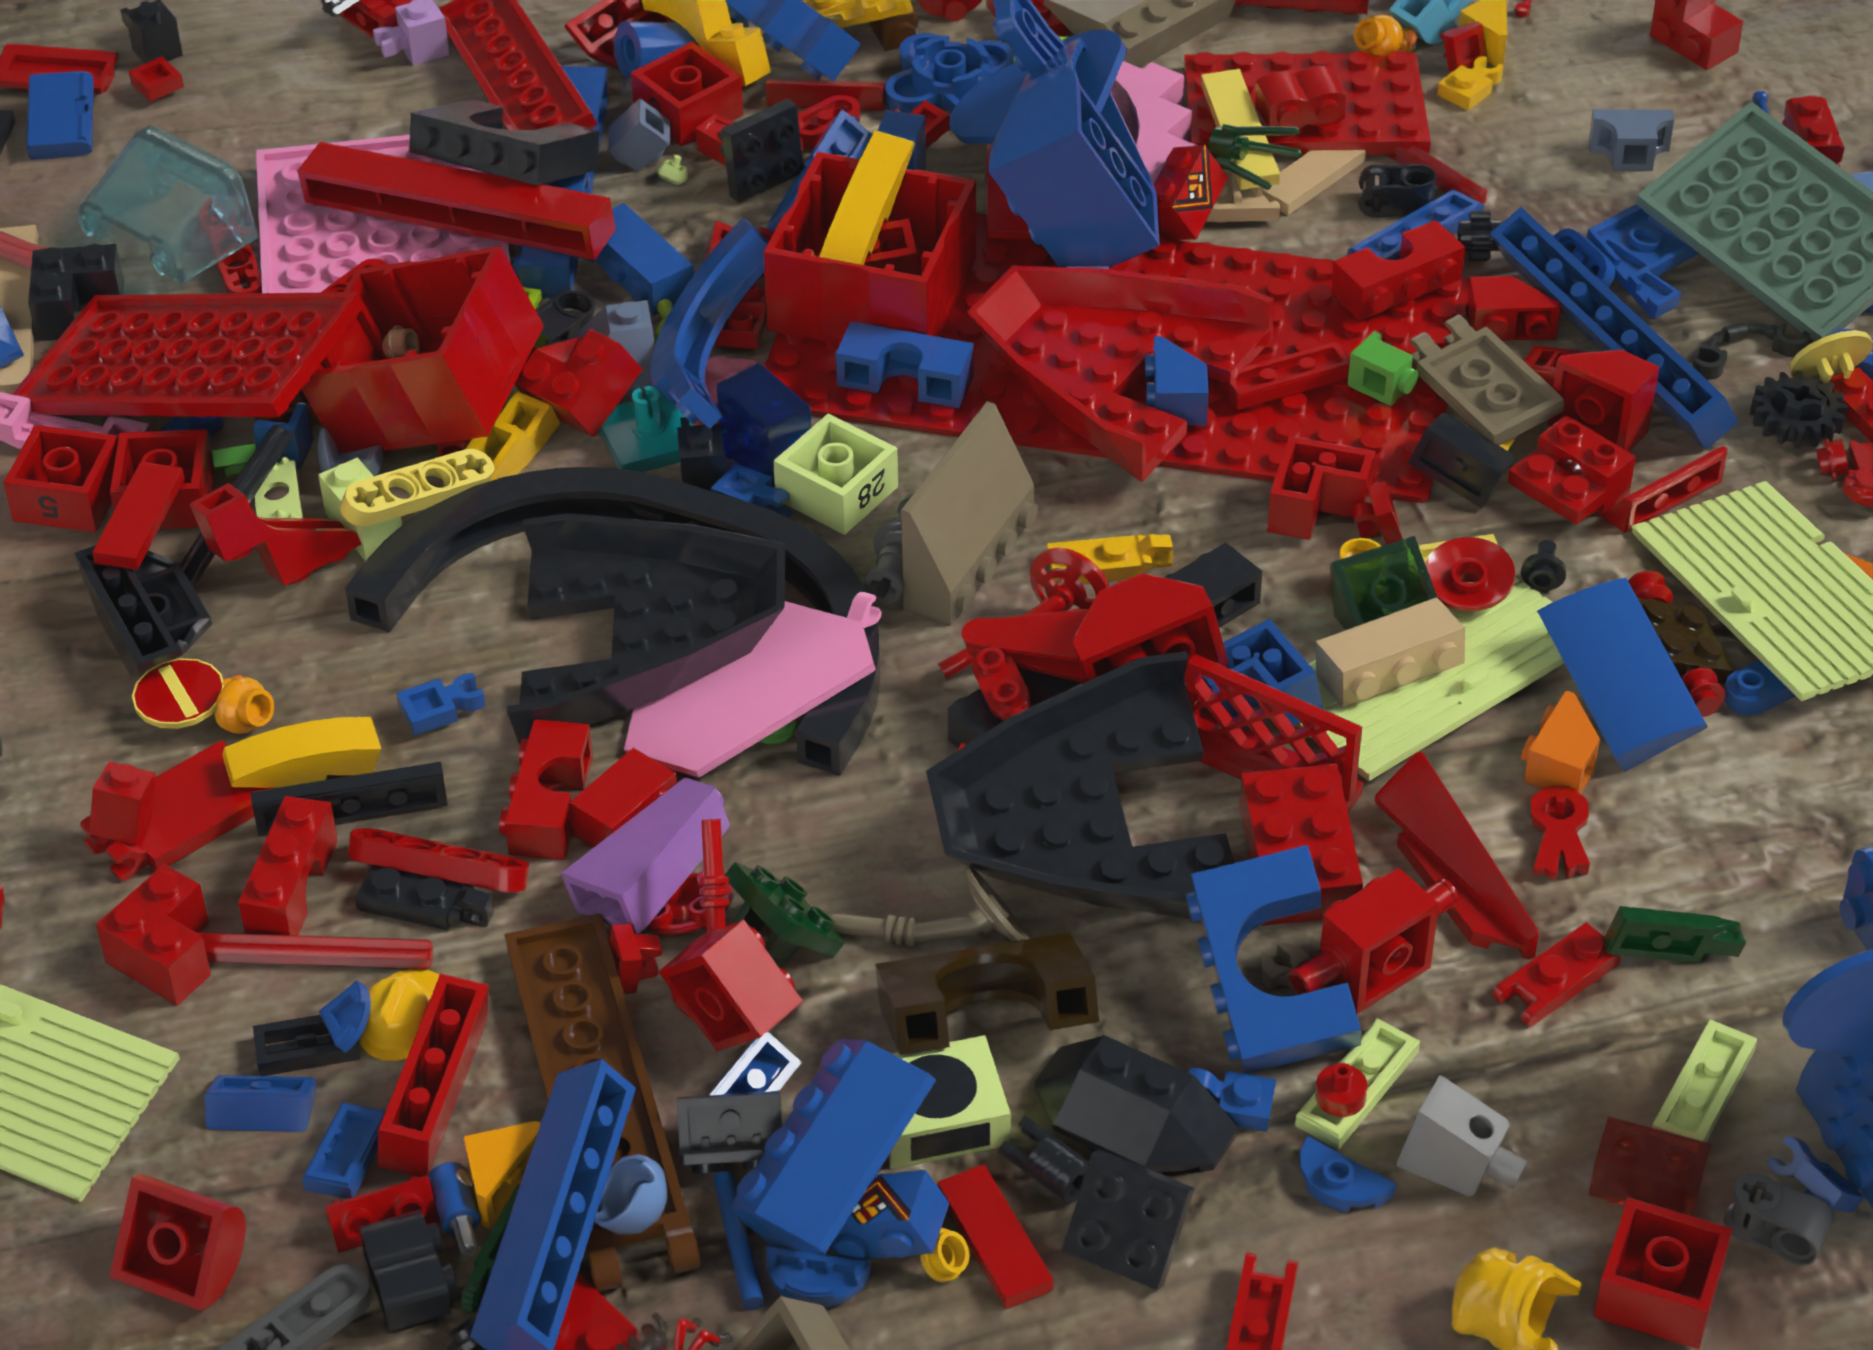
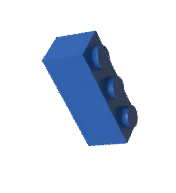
M623 203L612 208L615 232L597 258L589 260L596 262L607 272L609 278L614 283H619L629 292L634 302L647 300L649 312L655 316L659 314L656 307L661 300L668 299L672 302L673 306L675 305L677 299L694 276L693 264Z

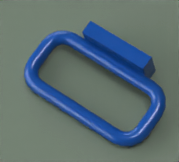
M842 109L833 118L767 223V229L775 231L782 216L794 204L798 195L799 185L817 151L859 159L873 134L859 123V119L855 115H849Z

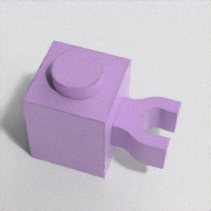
M414 0L409 4L395 7L398 26L381 27L373 30L375 43L377 46L381 45L382 54L385 58L396 55L401 50H404L414 66L449 56L445 17L433 0Z

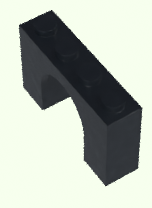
M473 99L411 112L410 153L535 185L597 170L599 130L571 123L536 130L502 129L503 107Z

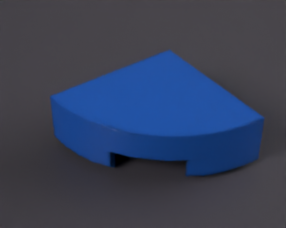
M357 980L319 1010L335 1045L345 1053L358 1041L367 1025L371 1009L368 988Z

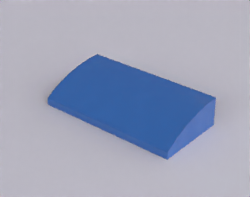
M1626 577L1580 590L1537 610L1623 772L1708 728Z

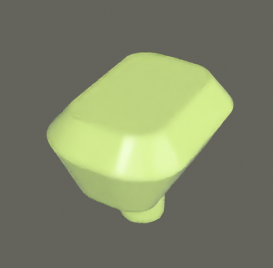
M674 155L672 161L665 160L657 169L659 177L675 185L686 182L688 180L687 168L680 165L682 157Z

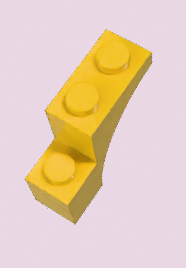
M642 0L644 10L663 14L680 24L702 49L740 75L742 86H747L771 73L761 28H744L743 23L731 24L726 0Z

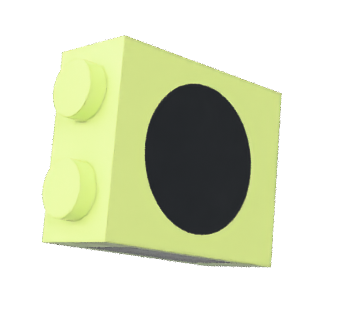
M985 1035L949 1042L950 1047L905 1055H899V1052L892 1053L929 1073L936 1079V1082L889 1153L887 1159L890 1169L999 1148L1004 1141L1011 1143V1113Z

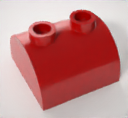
M145 1174L135 1175L131 1177L109 1277L202 1311L220 1298L235 1274L245 1243L246 1221L244 1214L238 1207Z

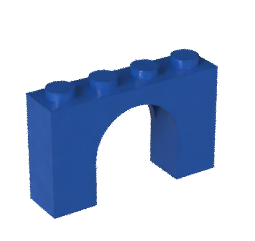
M1308 845L1191 874L1193 891L1185 893L1192 922L1202 921L1206 937L1197 940L1204 967L1214 966L1218 983L1210 985L1217 1014L1226 1012L1231 1029L1223 1031V1037L1230 1061L1239 1059L1243 1073L1250 1074L1360 1046L1361 1027L1348 983L1296 996H1275L1262 992L1251 985L1240 972L1236 962L1242 942L1259 925L1274 919L1321 908V889Z

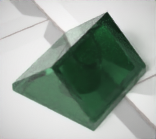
M1415 536L1329 564L1334 617L1345 630L1437 597Z

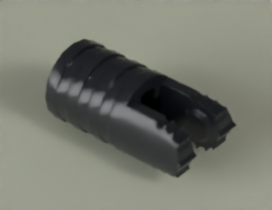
M1024 1116L1018 1123V1126L1025 1136L1039 1144L1034 1148L1029 1157L1015 1144L1007 1141L1002 1143L997 1152L1065 1202H1075L1078 1199L1089 1161L1030 1118Z

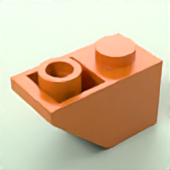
M1565 690L1557 705H1549L1545 710L1539 734L1537 736L1531 734L1528 737L1521 755V760L1527 762L1524 782L1541 789L1546 786H1568L1582 794L1594 774L1600 738L1575 693Z

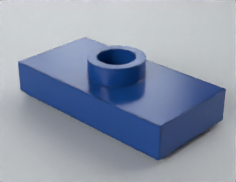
M342 1102L302 1177L304 1190L346 1199L355 1197L378 1151V1129L386 1111Z

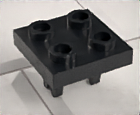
M785 99L722 128V132L718 133V138L723 142L719 150L725 156L729 195L738 203L798 176L803 168L797 105L789 99Z
M1100 1149L1092 1152L1061 1251L1158 1290L1165 1284L1195 1188Z

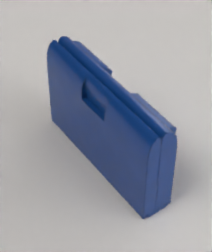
M76 71L30 75L26 143L30 159L82 156L92 152L94 79L91 73Z

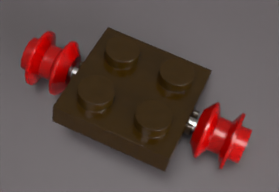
M1642 571L1634 574L1628 582L1702 717L1712 715L1718 710L1725 699V690L1717 683L1725 684L1728 676L1734 670L1724 653L1722 645L1718 642L1708 624L1705 614L1700 608L1693 605L1672 604L1673 594L1665 586L1666 582L1661 573L1657 571Z

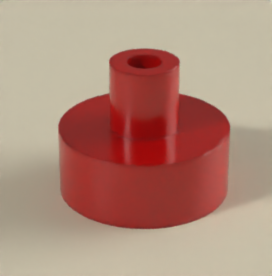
M1347 1063L1328 1066L1317 1077L1316 1102L1324 1112L1332 1116L1348 1117L1355 1115L1366 1104L1367 1079L1359 1069Z

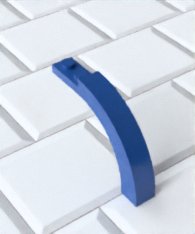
M744 217L715 247L677 299L660 331L651 358L650 379L653 387L657 388L690 422L695 423L699 419L709 429L722 416L705 385V369L708 357L720 331L733 310L752 285L765 272L764 250L769 241Z

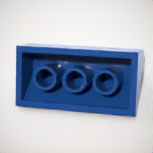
M839 1039L838 1042L830 1046L821 1059V1068L810 1085L804 1087L797 1094L793 1102L794 1109L783 1126L777 1129L767 1140L765 1145L766 1152L755 1169L745 1175L740 1181L736 1190L737 1196L728 1209L771 1246L826 1254L936 1082V1079L929 1073L867 1040Z

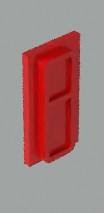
M6 43L0 55V87L29 89L30 75L84 71L93 75L94 94L101 95L109 89L115 76L114 67L119 59L118 51Z

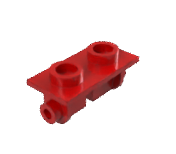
M428 1175L419 1178L412 1176L409 1177V1181L344 1201H339V1199L333 1200L334 1204L327 1205L325 1208L327 1221L330 1229H332L338 1253L361 1246L359 1227L419 1209L424 1216L426 1224L439 1222Z

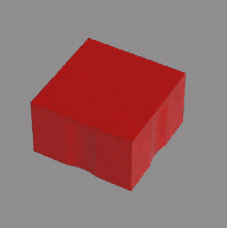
M817 151L799 185L798 195L794 204L782 216L764 250L768 331L840 344L850 322L853 321L939 337L976 260V180L923 170L905 171L888 221H883L885 223L909 218L917 251L918 275L895 271V265L886 264L885 268L881 269L819 257L827 233L860 159Z
M501 246L449 254L427 261H406L356 270L344 292H358L365 306L353 320L352 326L344 332L334 345L331 353L324 358L311 375L309 382L301 389L322 425L333 437L339 453L381 445L382 451L489 436L544 327ZM396 325H400L404 329L411 328L418 336L420 353L417 354L415 350H409L403 357L387 359L383 352V339L388 334V331L392 330Z

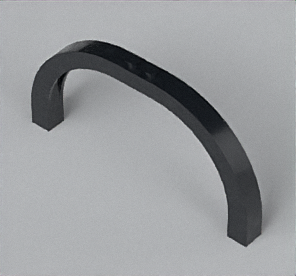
M571 467L530 471L495 479L464 490L423 510L399 527L373 552L345 587L350 620L391 632L425 587L456 561L485 545L525 532L523 528L524 519L569 513L699 525L785 543V581L792 584L806 596L817 610L845 618L848 616L854 597L859 592L867 593L865 586L854 569L832 546L798 522L775 511L672 479L644 472L599 467ZM877 623L864 628L876 670L807 712L796 730L798 763L841 776L859 747L871 724L878 702L880 651Z

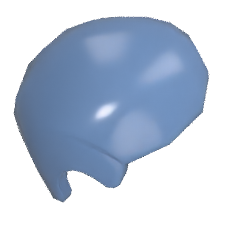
M640 1154L622 1157L610 1169L599 1204L600 1212H597L594 1222L605 1229L621 1235L641 1233L656 1223L664 1210L667 1200V1184L664 1171L660 1165L649 1157Z

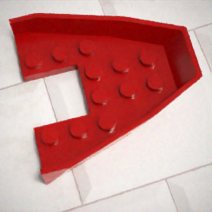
M1011 266L967 313L1004 365L1057 419L1143 483L1187 434V420L1122 396L1145 371V354H1153L1154 337H1164L1207 364L1208 377L1223 383L1231 381L1233 378L1236 380L1239 371L1243 367L1248 366L1273 339L1274 298L1237 285L1111 269Z

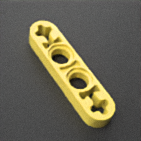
M465 449L350 484L346 489L340 503V512L351 524L365 527L424 510L473 486L489 482L494 471V464L485 453L475 449ZM425 477H438L445 482L446 487H434L427 482ZM389 488H402L409 494L410 498H397L389 491Z

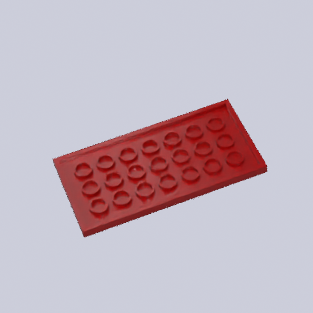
M358 292L95 295L12 395L30 398L32 411L44 415H99L102 417H280L287 411L289 404L302 387L309 382L311 375L324 358L331 353L332 348L340 337L352 326L353 320L365 305Z

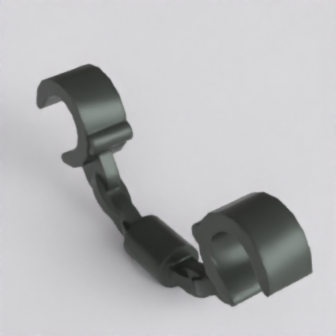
M1744 322L1732 324L1714 333L1709 341L1704 342L1700 346L1698 359H1694L1693 367L1706 380L1716 379L1723 374L1728 354L1726 350H1721L1717 346L1722 341L1725 343L1747 338L1748 334L1765 335L1767 338L1774 340L1773 352H1778L1787 357H1794L1808 345L1810 334L1804 330L1801 339L1789 340L1785 338L1786 323L1780 326L1757 323L1745 324Z

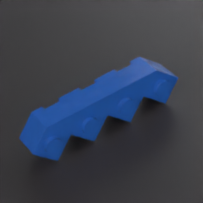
M726 0L731 18L738 23L745 18L756 27L761 28L764 32L762 35L764 42L778 52L784 46L804 61L800 68L818 81L824 75L834 82L861 45L860 42L832 21L820 15L802 0Z

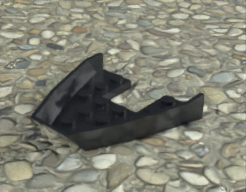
M569 513L524 519L523 528L532 551L527 602L531 620L614 608L612 659L522 671L520 702L518 705L507 707V714L519 746L522 738H529L534 719L590 725L659 699L751 653L785 608V543L691 524Z
M1175 652L1135 659L1009 717L926 770L945 855L968 867L971 866L989 877L1088 904L1191 919L1185 893L1193 891L1191 874L1234 863L1227 834L1223 833L1132 847L1113 774L1202 760L1204 750L1184 681L1188 662L1187 652Z

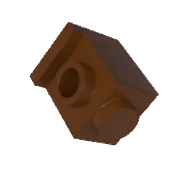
M914 7V12L870 22L871 29L885 51L900 48L901 43L906 38L916 34L915 29L918 28V17Z

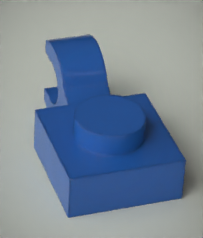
M737 463L711 487L712 492L761 506L787 518L791 516L790 510L781 507L789 499L788 492L781 488H773L770 476Z
M1189 1068V1073L1196 1076L1236 1126L1267 1132L1276 1079L1226 1070L1224 1082H1222L1207 1070Z
M1786 1136L1783 1141L1793 1150V1161L1786 1165L1782 1160L1770 1157L1767 1160L1770 1169L1781 1176L1796 1177L1807 1187L1803 1192L1804 1194L1820 1198L1832 1210L1853 1213L1865 1197L1828 1163L1820 1162L1811 1153L1809 1146L1804 1141Z

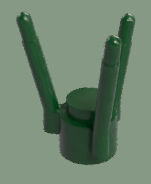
M1223 124L1222 127H1215L1208 146L1209 152L1217 159V163L1222 169L1229 170L1265 190L1271 189V183L1235 164L1237 160L1243 161L1248 150L1294 157L1302 155L1300 149L1249 141L1248 137H1246L1297 135L1299 133L1298 127L1233 126Z

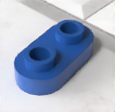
M1567 228L1560 230L1553 236L1595 276L1598 273L1597 278L1608 288L1611 286L1615 277L1614 263L1585 235Z
M1758 660L1728 676L1725 685L1724 701L1730 709L1737 713L1756 715L1795 697V695Z

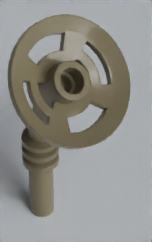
M971 866L965 869L966 882L975 906L968 911L969 917L918 923L916 917H911L907 921L906 916H900L897 920L895 915H889L887 919L833 913L832 919L835 922V926L832 929L836 933L884 938L886 944H893L894 940H896L897 945H904L906 941L907 946L913 947L916 942L977 936L982 931L987 934L992 929L1006 935L1012 941L1029 939L1025 930L1006 904Z

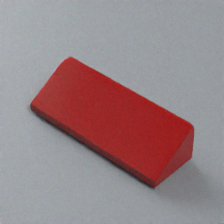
M770 78L766 81V103L770 107L785 99H789L797 105V108H810L831 96L847 95L859 102L860 110L881 111L884 107L886 82L841 80L833 82L831 80Z
M1721 446L1632 493L1605 512L1604 517L1620 531L1626 533L1632 530V525L1644 521L1648 522L1650 519L1721 483L1728 449L1725 446Z

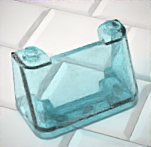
M151 125L132 136L80 204V215L77 217L79 226L90 237L102 240L109 236L111 233V223L149 243L151 249L150 261L154 269L159 274L167 275L181 284L259 238L244 183L234 167Z

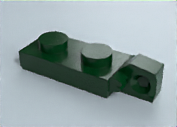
M1626 906L1619 907L1603 939L1606 952L1610 955L1700 963L1703 956H1709V954L1739 957L1746 945V940H1744L1740 928L1741 925L1737 921L1723 919L1714 915Z

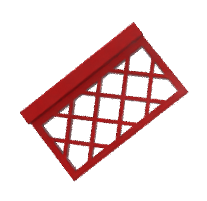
M1194 654L1187 662L1186 689L1204 750L1202 760L1199 762L1241 780L1242 773L1317 766L1331 762L1338 765L1348 813L1362 796L1363 782L1357 779L1363 726L1197 654ZM1202 675L1212 679L1221 691L1213 693L1202 679ZM1242 694L1255 698L1262 709L1254 711ZM1228 699L1240 716L1232 718L1220 702ZM1206 707L1212 715L1203 712L1200 709ZM1284 712L1297 716L1304 727L1295 729ZM1270 718L1281 732V735L1274 737L1262 720ZM1248 725V727L1251 729L1253 733L1244 730L1240 727ZM1329 730L1345 737L1346 746L1338 748L1326 731ZM1312 736L1324 753L1315 755L1303 738ZM1289 743L1290 746L1294 749V751L1287 749L1282 745Z

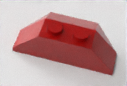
M601 0L567 22L564 28L588 57L619 70L614 56V39L621 21H675L663 14L644 10L642 0Z

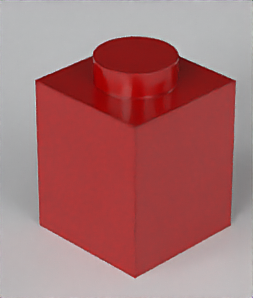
M109 761L92 790L89 834L136 845L151 819L155 772L139 769L129 764Z

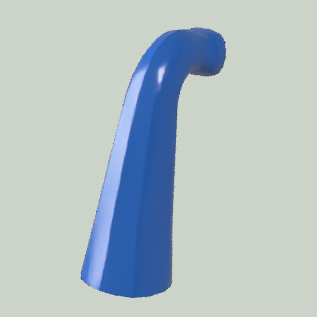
M730 17L731 24H733V23H738L737 21H735L733 18ZM743 18L740 23H743L744 28H749V21ZM621 21L615 34L614 56L620 72L627 79H631V72L691 42L698 46L699 44L677 22Z

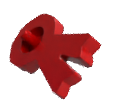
M1850 440L1848 452L1855 470H1848L1843 481L1842 492L1855 503L1873 507L1872 445L1869 442L1860 444Z
M1546 786L1534 794L1530 801L1532 825L1545 832L1533 866V876L1545 874L1550 879L1555 880L1557 878L1560 855H1562L1565 876L1568 879L1572 878L1576 873L1588 875L1590 861L1577 834L1578 831L1587 825L1589 817L1587 799L1568 786Z

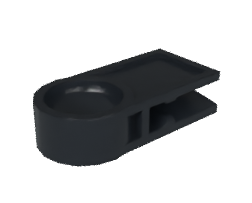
M566 290L558 293L557 296L536 309L544 327L534 347L540 348L570 340L594 317L596 305L594 300L588 294L581 291ZM564 309H575L583 314L570 313Z

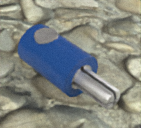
M447 1162L440 1164L429 1173V1180L442 1229L446 1234L456 1235L461 1254L472 1255L478 1250L473 1230L479 1225L481 1220L471 1189L472 1179L466 1172L465 1167L460 1163Z

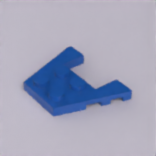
M1636 204L1588 229L1587 238L1612 260L1615 266V277L1650 317L1655 319L1678 306L1682 293L1658 276L1698 255L1699 253Z

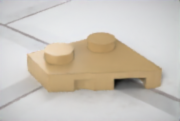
M1223 169L1228 176V180L1206 222L1279 221L1280 204L1276 200L1269 202L1263 195L1262 187L1240 190L1234 173Z

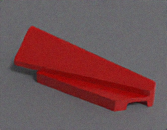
M1422 751L1415 753L1375 794L1374 799L1377 806L1404 830L1398 833L1397 847L1427 887L1435 884L1441 878L1448 880L1455 887L1459 896L1457 901L1459 904L1446 912L1471 945L1489 949L1491 942L1518 948L1524 959L1535 958L1539 937L1538 928Z

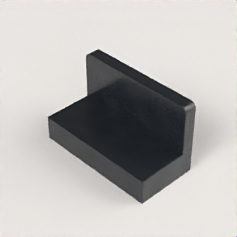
M1442 413L1426 428L1408 464L1478 507L1483 508L1490 500L1502 476L1513 466L1517 457L1450 415Z

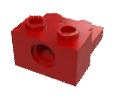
M1566 415L1539 435L1538 446L1535 451L1509 469L1507 483L1577 525L1593 512L1603 516L1610 508L1630 495L1636 456Z

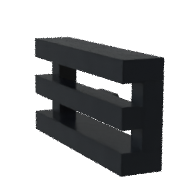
M321 1015L253 1026L259 1076L360 1060L358 1041L345 1053L335 1045L331 1035L316 1037L330 1034ZM296 1040V1041H291V1042H285V1043H279V1044H273V1045H267V1046H266V1044H272V1043H278V1042Z

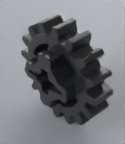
M1797 371L1795 378H1789L1786 373L1780 372L1778 381L1766 377L1764 386H1756L1750 415L1754 416L1753 425L1755 427L1764 426L1763 436L1768 437L1774 434L1778 436V444L1782 445L1786 441L1793 442L1795 448H1800L1802 442L1808 441L1815 448L1818 447L1820 438L1822 440L1828 438L1829 442L1833 441L1834 433L1841 434L1848 404L1843 403L1844 394L1842 392L1833 393L1834 383L1829 382L1822 385L1819 383L1820 376L1818 375L1807 378L1804 377L1801 371Z

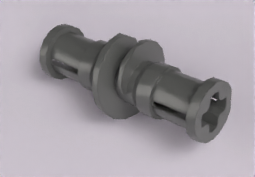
M908 494L902 498L897 511L899 517L884 523L877 530L874 537V549L877 554L876 567L866 575L864 586L867 593L874 594L876 602L892 604L898 601L904 588L901 509L913 494Z

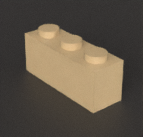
M1437 597L1316 641V676L1343 708L1465 663V627Z

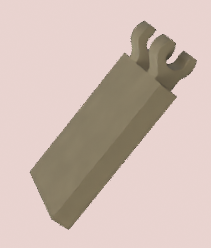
M1457 315L1444 323L1452 332V334L1444 337L1447 347L1440 349L1425 332L1410 339L1411 345L1417 350L1411 355H1413L1412 363L1417 367L1418 376L1472 428L1497 445L1564 412L1565 399L1487 326L1475 331L1464 317Z

